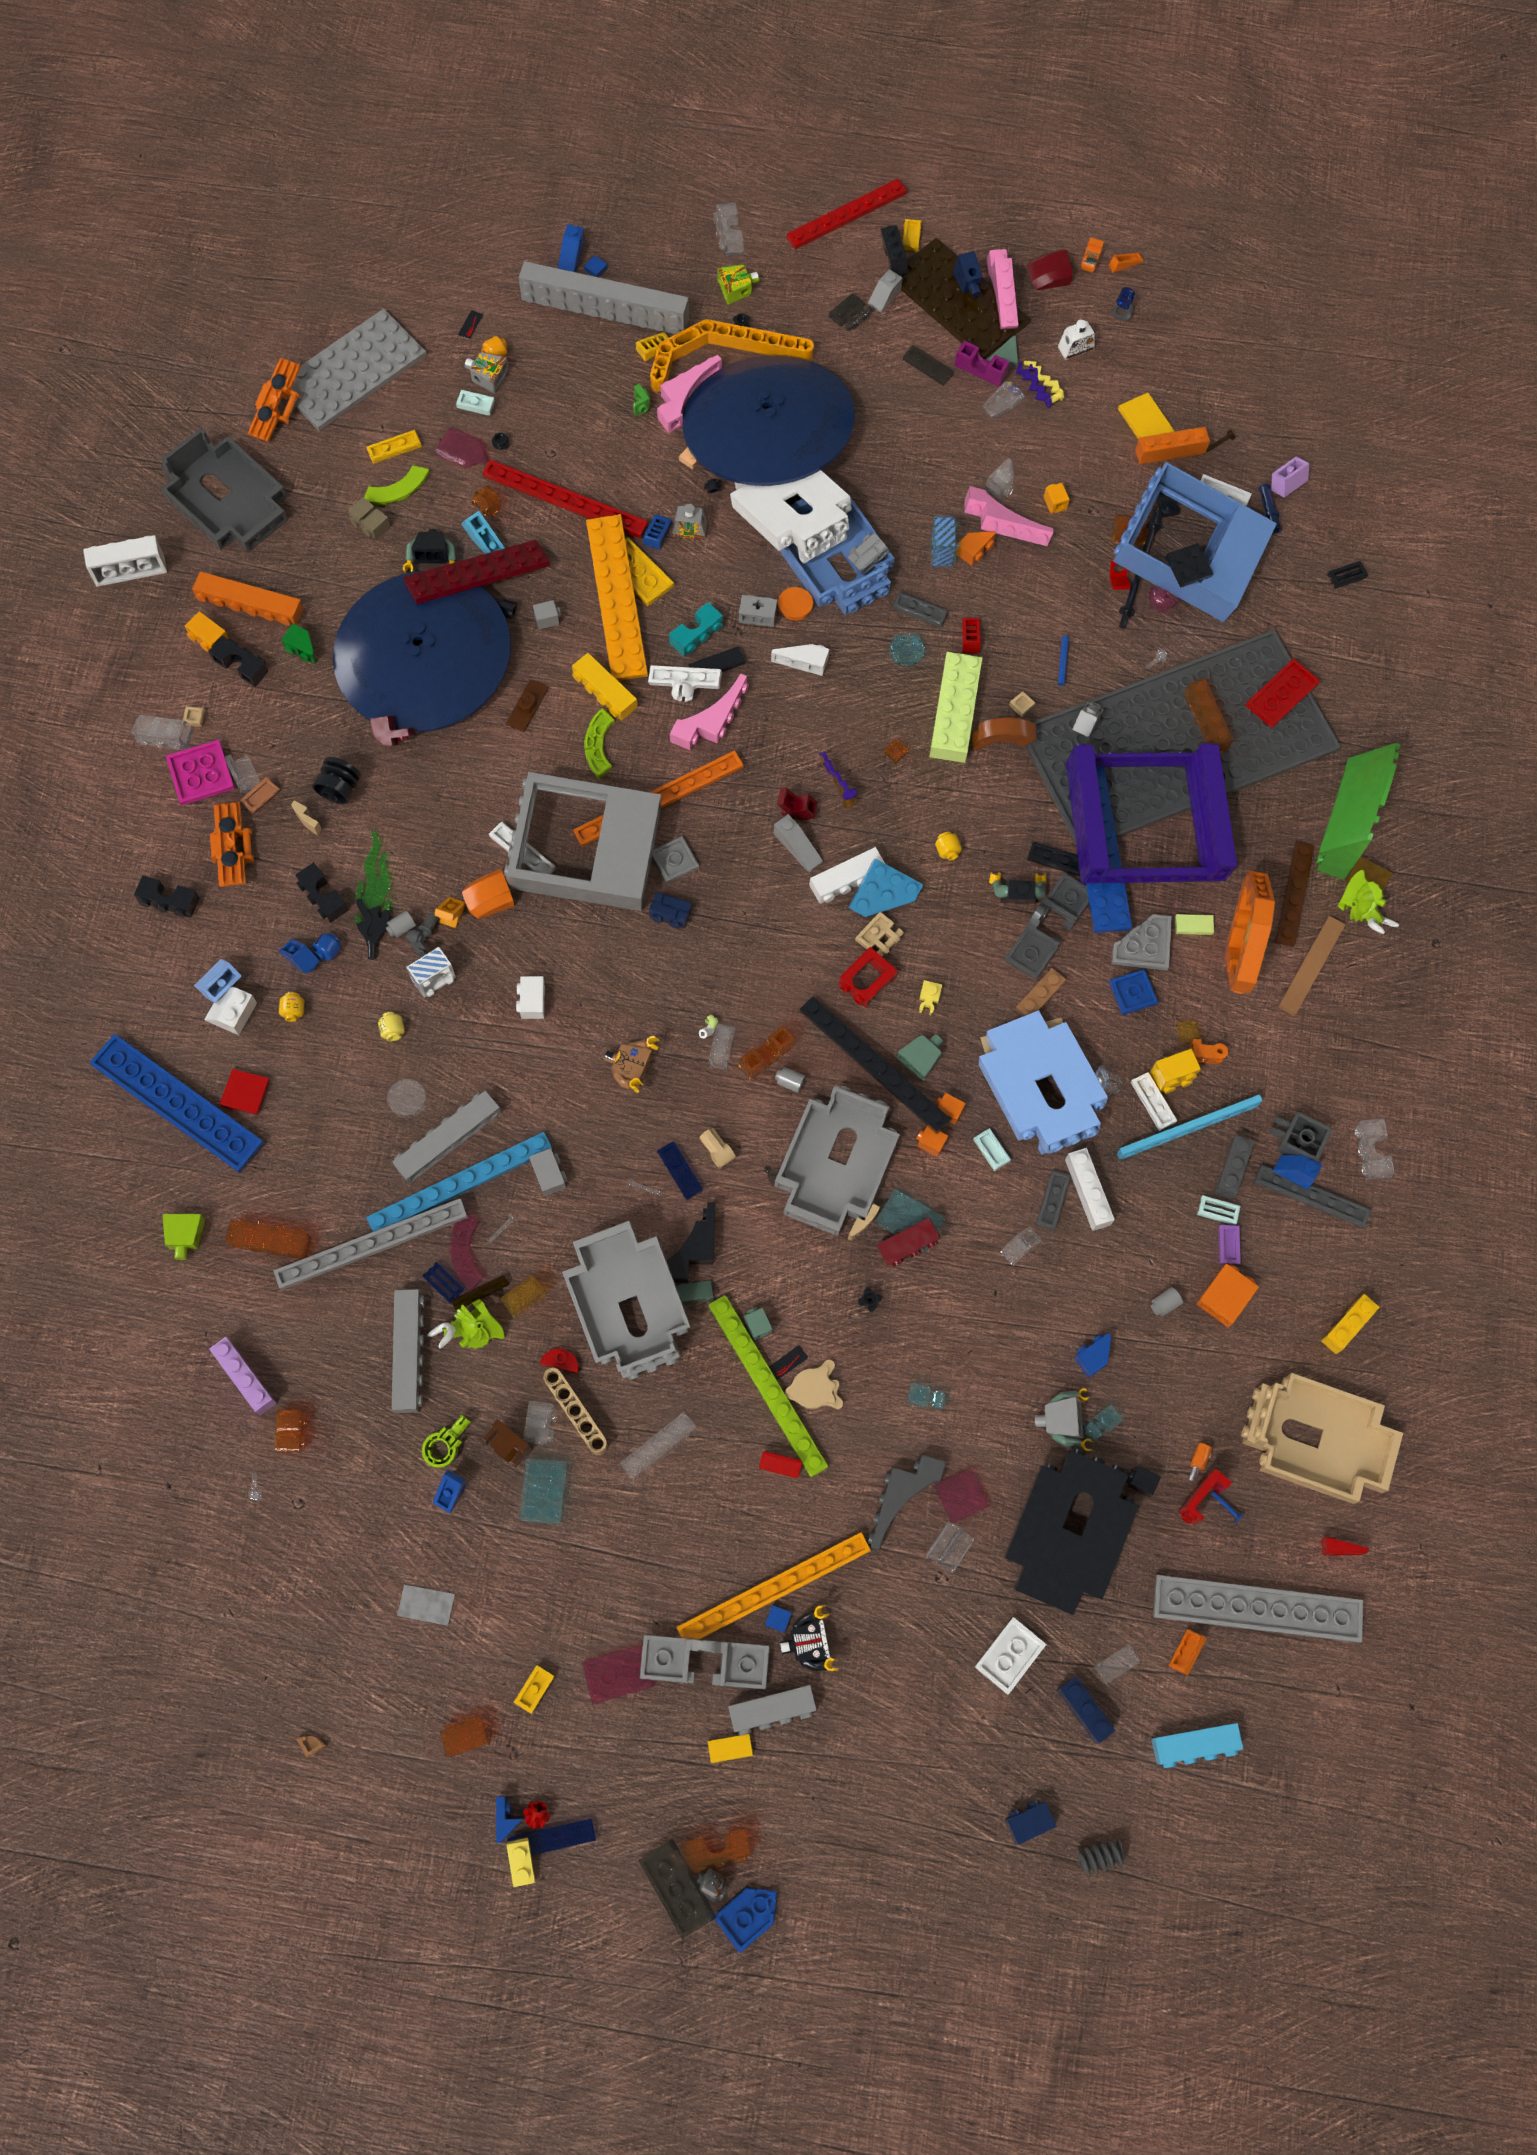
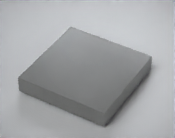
M683 836L653 849L652 859L666 884L699 869V864Z

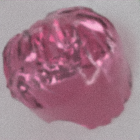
M1150 587V604L1159 613H1166L1179 603L1178 598H1170L1168 591Z

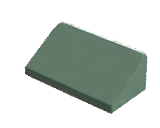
M711 1281L676 1285L683 1304L713 1300Z

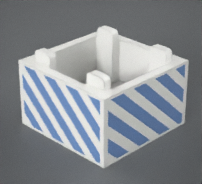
M439 947L407 966L412 982L424 998L427 996L431 997L436 990L446 984L450 985L456 978L451 963Z

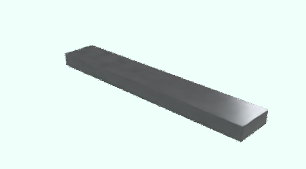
M1262 1164L1254 1180V1183L1363 1229L1371 1212L1369 1208L1313 1185L1307 1190L1273 1172L1272 1168Z

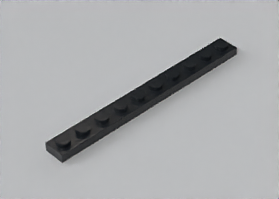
M814 997L810 998L800 1008V1012L936 1134L950 1122L951 1119L817 999Z

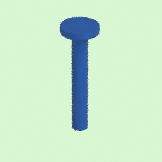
M1212 1492L1211 1495L1236 1518L1235 1523L1244 1516L1243 1513L1239 1515L1218 1493Z

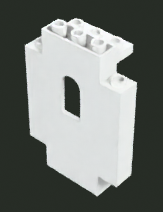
M821 470L804 479L781 485L754 486L735 483L737 490L730 493L732 507L778 551L792 543L798 546L799 559L803 564L847 539L846 531L849 530L848 515L845 513L852 510L850 496ZM798 494L813 507V510L806 515L798 514L785 500Z

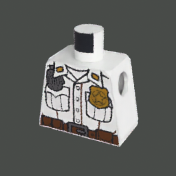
M1078 320L1077 324L1065 329L1058 345L1065 360L1094 350L1095 334L1088 321Z

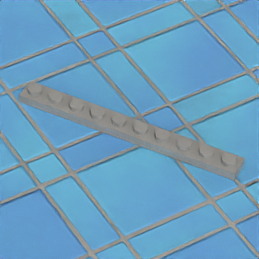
M461 1198L274 1270L279 1289L284 1290L467 1219L468 1216Z

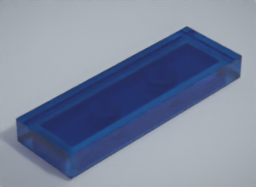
M674 1141L657 1150L659 1157L686 1201L703 1192L701 1185Z

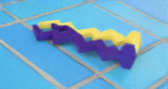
M1024 361V365L1030 366L1028 370L1021 369L1022 362H1019L1016 374L1023 375L1021 380L1032 381L1029 391L1038 392L1035 400L1044 401L1048 408L1054 402L1063 400L1064 391L1059 388L1058 380L1050 381L1051 376L1040 375L1042 366H1036L1037 362ZM1038 381H1044L1043 386L1037 385ZM1046 386L1053 387L1051 393L1056 394L1050 397L1048 395L1049 392L1044 393Z

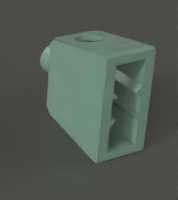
M936 1034L930 1040L921 1035L902 1048L897 1054V1059L924 1082L941 1057L942 1052L938 1047L943 1043V1040Z

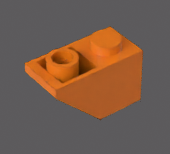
M993 531L968 533L957 544L956 555L972 566L976 561L979 562L983 558L987 549H992L995 544L996 533Z

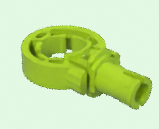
M461 1414L450 1429L443 1427L439 1433L428 1436L422 1446V1456L426 1463L436 1468H444L451 1465L458 1455V1447L462 1443L459 1440L460 1435L471 1424V1421ZM438 1441H444L448 1447V1454L443 1458L445 1461H448L443 1464H437V1462H443V1460L434 1458L432 1450H428L427 1454V1448L433 1447Z

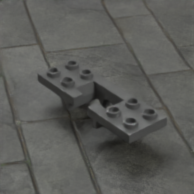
M1064 873L1048 897L1038 906L1025 930L1004 961L1036 981L1062 943L1058 938L1053 937L1052 939L1039 931L1038 927L1050 910H1053L1066 918L1062 927L1070 931L1089 904L1086 886Z

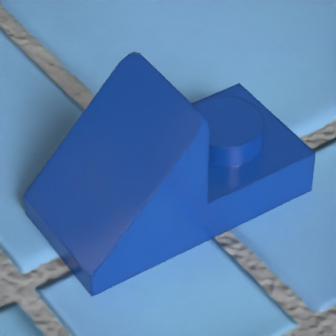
M447 1470L443 1475L433 1504L451 1513L466 1488L464 1484L465 1479Z
M496 1797V1843L503 1842L524 1820V1818L507 1819V1815L511 1814V1802L507 1801V1797Z

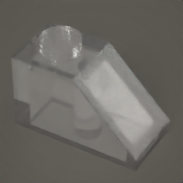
M1005 381L982 407L991 419H994L1014 409L1025 395L1015 383Z
M1008 457L986 481L985 489L1000 501L1005 496L1008 497L1013 491L1014 474L1012 458Z

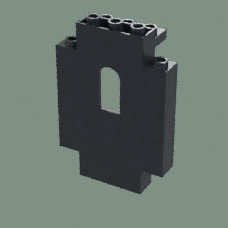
M1074 1448V1451L1068 1450L1066 1458L1062 1460L1060 1473L1057 1472L1058 1467L1048 1463L1045 1466L1040 1465L1004 1558L1023 1566L1014 1590L1072 1615L1076 1611L1083 1592L1103 1600L1139 1507L1134 1504L1135 1500L1123 1495L1122 1499L1119 1498L1128 1474L1123 1473L1124 1468L1114 1464L1111 1468L1104 1465L1105 1460L1095 1456L1093 1459L1085 1457L1086 1452ZM1079 1493H1087L1093 1499V1507L1082 1536L1063 1529V1525L1074 1497Z

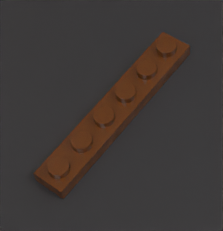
M1298 841L1294 845L1275 943L1294 947L1296 944L1314 845Z

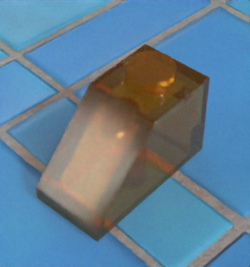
M1115 515L1112 524L1111 541L1121 542L1120 538L1124 531L1127 530V524L1132 516ZM1144 525L1134 544L1144 545L1147 537V527Z

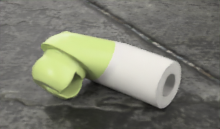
M709 1015L708 1019H705L708 1026L699 1031V1036L703 1039L713 1035L716 1030L718 1019L714 1018L713 1015Z

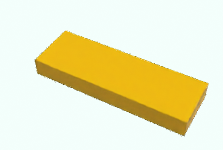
M412 430L369 445L366 448L374 464L422 446L416 431Z

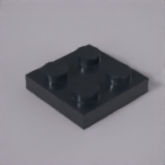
M1199 543L1170 552L1165 556L1180 588L1211 578L1213 575Z

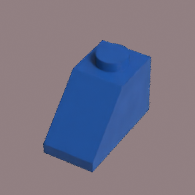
M292 938L278 951L293 966L305 974L313 971L319 962L306 945Z
M1281 1155L1273 1172L1308 1190L1316 1179L1322 1164L1305 1155Z

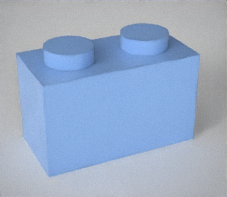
M220 959L194 986L208 1000L215 1003L241 975L230 963Z

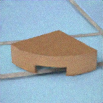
M302 1736L296 1739L307 1758L327 1746L323 1740L315 1736Z

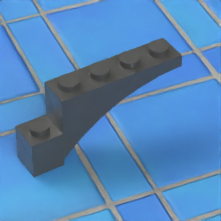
M921 1455L920 1460L916 1459L913 1471L916 1474L897 1468H892L891 1473L887 1472L884 1484H887L886 1492L882 1491L879 1499V1504H882L880 1512L876 1511L873 1523L876 1524L875 1532H870L867 1542L871 1544L870 1550L878 1552L889 1524L898 1511L912 1497L934 1483H940L945 1466L944 1461Z

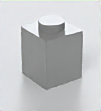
M554 600L533 605L538 629L559 625L558 617H561L559 606L555 607Z

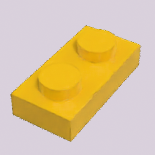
M536 1665L514 1703L532 1714L555 1676Z

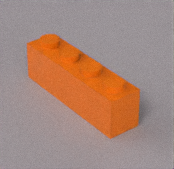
M1206 427L1140 437L1135 451L1139 464H1146L1204 454L1207 451L1210 439Z

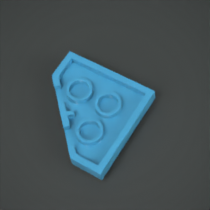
M874 858L848 908L864 917L914 902L923 884Z

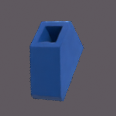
M1110 1333L1105 1336L1100 1334L1092 1340L1094 1344L1089 1347L1084 1345L1076 1351L1078 1355L1074 1359L1088 1378L1108 1364L1111 1343Z

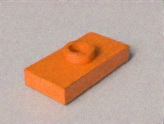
M1187 1629L1168 1666L1188 1676L1207 1638Z

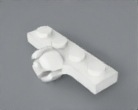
M651 665L648 683L649 685L673 687L672 696L675 700L682 702L683 697H685V702H689L693 699V693L696 688L720 689L722 671L721 669Z

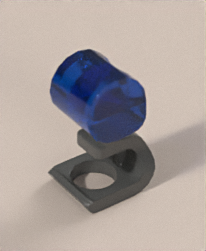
M1129 287L1122 288L1112 311L1113 317L1123 321L1130 319L1135 309L1132 305L1135 297L1133 289ZM1121 309L1124 310L1126 313L1124 315H1119L1116 312V310Z

